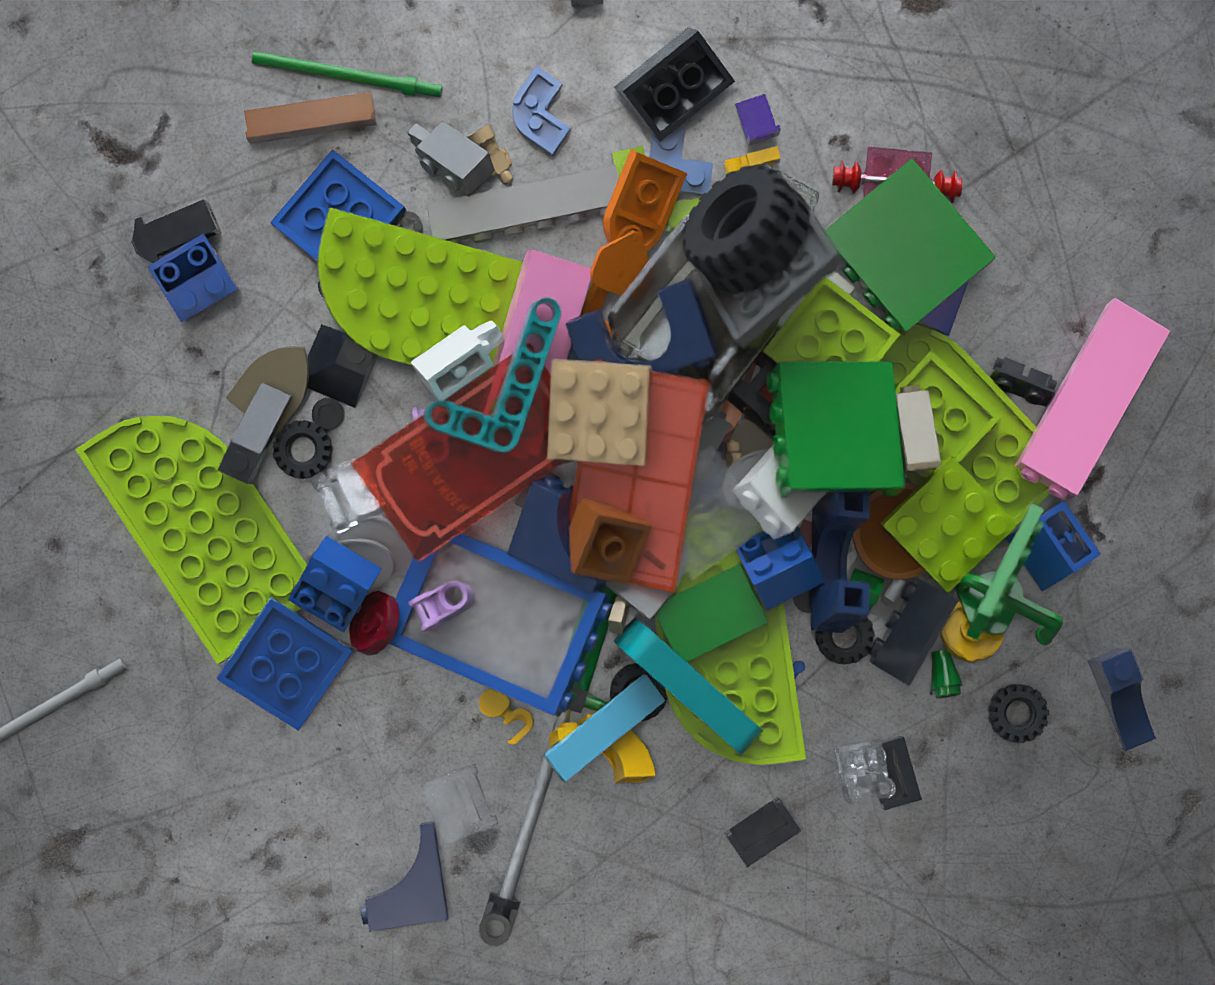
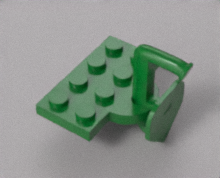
M1033 503L1031 504L997 571L980 575L966 574L956 585L957 595L967 621L970 624L966 633L967 636L978 640L982 631L990 635L1003 634L1008 629L1015 613L1041 625L1036 630L1035 635L1037 641L1042 645L1050 644L1063 625L1062 617L1023 598V588L1016 580L1044 522L1039 520L1044 510L1043 508Z

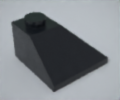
M321 324L308 354L309 380L307 388L356 408L378 356L356 344L345 332Z

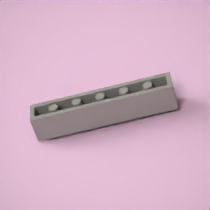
M616 165L472 194L469 197L463 196L426 204L432 236L461 244L460 241L473 238L474 243L493 239L492 234L505 232V236L524 233L523 228L536 225L537 230L547 229L556 226L555 221L568 219V223L587 220L586 215L598 212L600 217H604L619 179Z

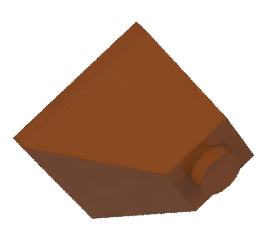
M581 498L569 526L571 571L578 575L629 584L652 525L609 504Z

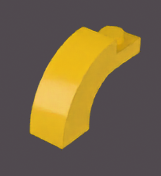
M587 714L578 723L559 724L558 728L549 734V747L553 748L578 728V724L580 726L594 714ZM631 729L601 753L606 757L613 769L615 784L645 783L655 777L651 756L643 742Z

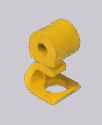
M490 689L483 692L479 698V708L486 716L502 717L506 725L516 720H522L526 724L507 743L517 744L533 728L535 722L532 713L523 708H517L512 711L511 700L507 695Z

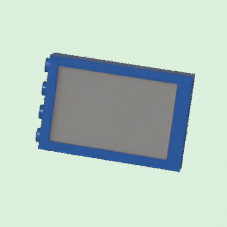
M429 520L425 531L435 524L440 531L446 528V526ZM453 529L440 538L434 531L427 536H422L395 598L399 606V619L393 638L388 644L553 716L560 717L562 712L566 713L572 703L574 695L570 694L574 682L579 683L584 675L586 664L583 661L587 652H592L598 642L599 634L596 631L600 621L605 622L610 614L612 604L609 603L611 597L598 591L591 593L507 552ZM450 581L466 583L472 587L475 593V602L469 610L449 619L445 624L431 631L422 632L420 618L415 608L410 607L409 601ZM456 588L451 594V600L454 605H458L463 599V592L460 588Z

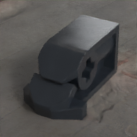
M203 199L146 224L142 217L135 219L131 242L136 254L154 263L160 259L159 255L166 256L203 233L208 239L222 232L210 203Z

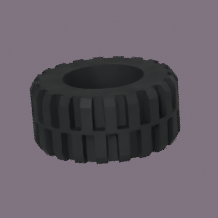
M763 165L741 167L738 172L732 171L725 175L726 178L722 181H716L712 185V189L707 193L704 192L699 198L700 202L696 207L693 206L689 213L690 219L685 222L683 228L685 234L682 235V245L685 257L707 280L724 292L742 293L745 289L754 290L759 288V284L768 283L774 279L773 276L778 271L781 273L787 267L786 264L791 258L794 259L798 254L800 244H804L806 239L805 231L809 230V208L805 203V199L777 170Z

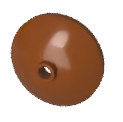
M905 482V488L896 496H883L882 491H872L870 493L869 520L853 533V543L858 556L869 569L881 576L891 579H907L926 571L880 524L918 485Z

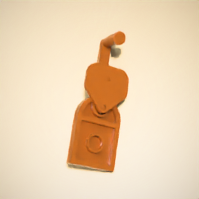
M630 150L604 214L603 229L609 243L598 250L591 267L590 278L592 284L584 301L580 316L601 309L608 291L628 299L635 298L642 293L651 273V264L646 251L650 250L661 238L687 176L686 172ZM605 320L612 338L615 333L614 325L610 321Z

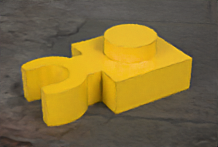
M778 146L725 160L724 168L726 175L732 171L738 172L741 167H753V165H763L775 169L774 164L779 163L781 159Z

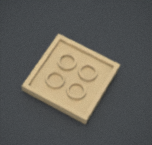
M552 360L548 458L645 466L647 464L651 366Z

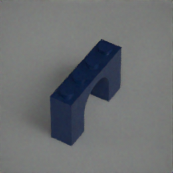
M693 278L670 284L657 291L670 327L669 344L666 351L660 357L650 361H635L621 354L613 344L602 311L599 309L570 319L565 323L578 361L595 362L597 359L617 364L651 366L652 371L673 375L681 373L680 367L693 363L694 368H698L713 362L711 357L716 355L718 348Z
M870 491L828 492L812 508V555L825 581L812 588L811 630L843 633L869 616V583L848 581L847 555L853 533L869 520Z

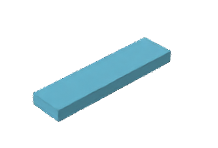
M643 674L543 756L560 779L566 782L665 702V699L649 677Z

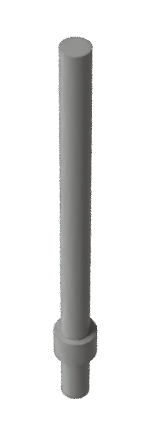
M119 658L100 670L97 668L85 674V679L2 726L0 728V743L88 691H96L106 685L105 681L127 669L125 663Z

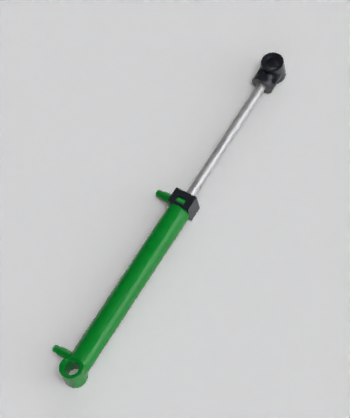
M605 585L598 592L610 596L609 603L613 607L618 595ZM583 600L569 646L588 604L586 600ZM610 614L605 622L600 621L596 631L599 634L598 642L592 652H587L583 661L586 664L584 675L579 683L574 682L570 694L574 695L572 703L566 713L562 712L560 717L556 716L552 732L558 728L559 724L568 723L572 711L581 714L583 707L599 711L607 704L602 699L587 694L609 628ZM549 741L545 753H547L551 749L549 747ZM543 757L501 892L500 894L490 892L479 926L481 939L490 946H500L508 941L521 903L512 897L553 771L552 766L545 757ZM499 920L502 922L505 932L497 937L490 935L487 931V924L490 921Z

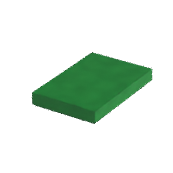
M740 564L668 598L655 613L673 651L686 662L768 623Z

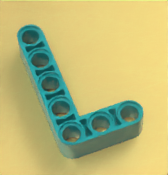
M544 297L534 301L528 308L491 417L440 400L430 403L425 408L423 414L425 424L434 431L495 452L512 450L518 443L561 317V309L557 301ZM540 304L549 306L552 311V317L548 322H543L537 317L536 311ZM530 335H535L541 340V349L537 353L530 352L526 347V339ZM519 366H525L531 373L530 381L527 384H521L516 380L515 371ZM509 397L516 398L520 403V410L515 416L505 411V401ZM437 406L445 408L448 413V419L443 425H437L431 417L433 409ZM468 417L476 419L479 424V430L474 436H469L463 431V422ZM499 428L507 430L510 436L508 444L504 447L498 446L494 441V433Z
M634 617L624 628L623 633L619 634L614 640L623 651L741 755L763 732L758 725L637 618Z

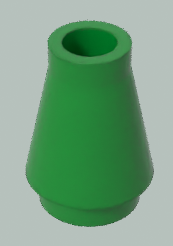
M947 649L932 652L931 691H935L936 698L960 695V687L963 684L952 660L951 653Z

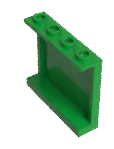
M912 158L825 229L845 260L843 262L844 267L841 268L843 273L852 283L859 282L865 290L862 294L873 308L879 306L886 314L883 318L885 323L895 331L899 330L903 336L996 258Z
M778 362L771 373L768 374L767 387L768 391L773 394L770 420L772 424H775L776 436L773 439L774 455H778L779 467L776 470V485L781 487L782 498H787L792 492L882 491L883 496H896L905 488L893 362Z

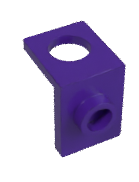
M765 94L735 104L748 145L779 136L781 128L780 125L776 126Z

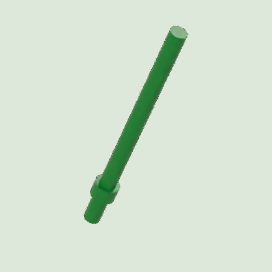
M253 51L252 54L253 64L401 90L402 94L415 96L417 93L440 98L443 85L418 81V77L405 75L402 78L259 51Z

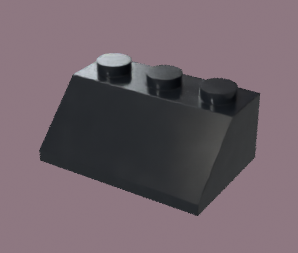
M688 27L615 85L614 88L631 111L656 139L661 142L732 85L735 80L700 32Z
M919 578L916 579L915 583L909 581L901 594L904 602L898 611L892 610L884 624L888 628L882 639L877 637L873 642V647L869 650V654L872 656L869 662L908 686L911 685L959 602Z

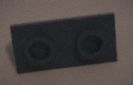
M997 357L990 378L1004 393H1012L1034 405H1042L1044 407L1048 405L1056 392L1055 387L1057 385V381L1052 379V375L1031 368L1026 377L1022 375L1025 368L1024 364L1007 357L1003 359Z

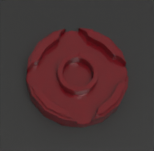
M381 591L368 594L361 604L362 608L359 613H356L350 622L349 638L352 647L357 648V651L368 656L376 655L385 649L393 638L398 625V603L395 597Z

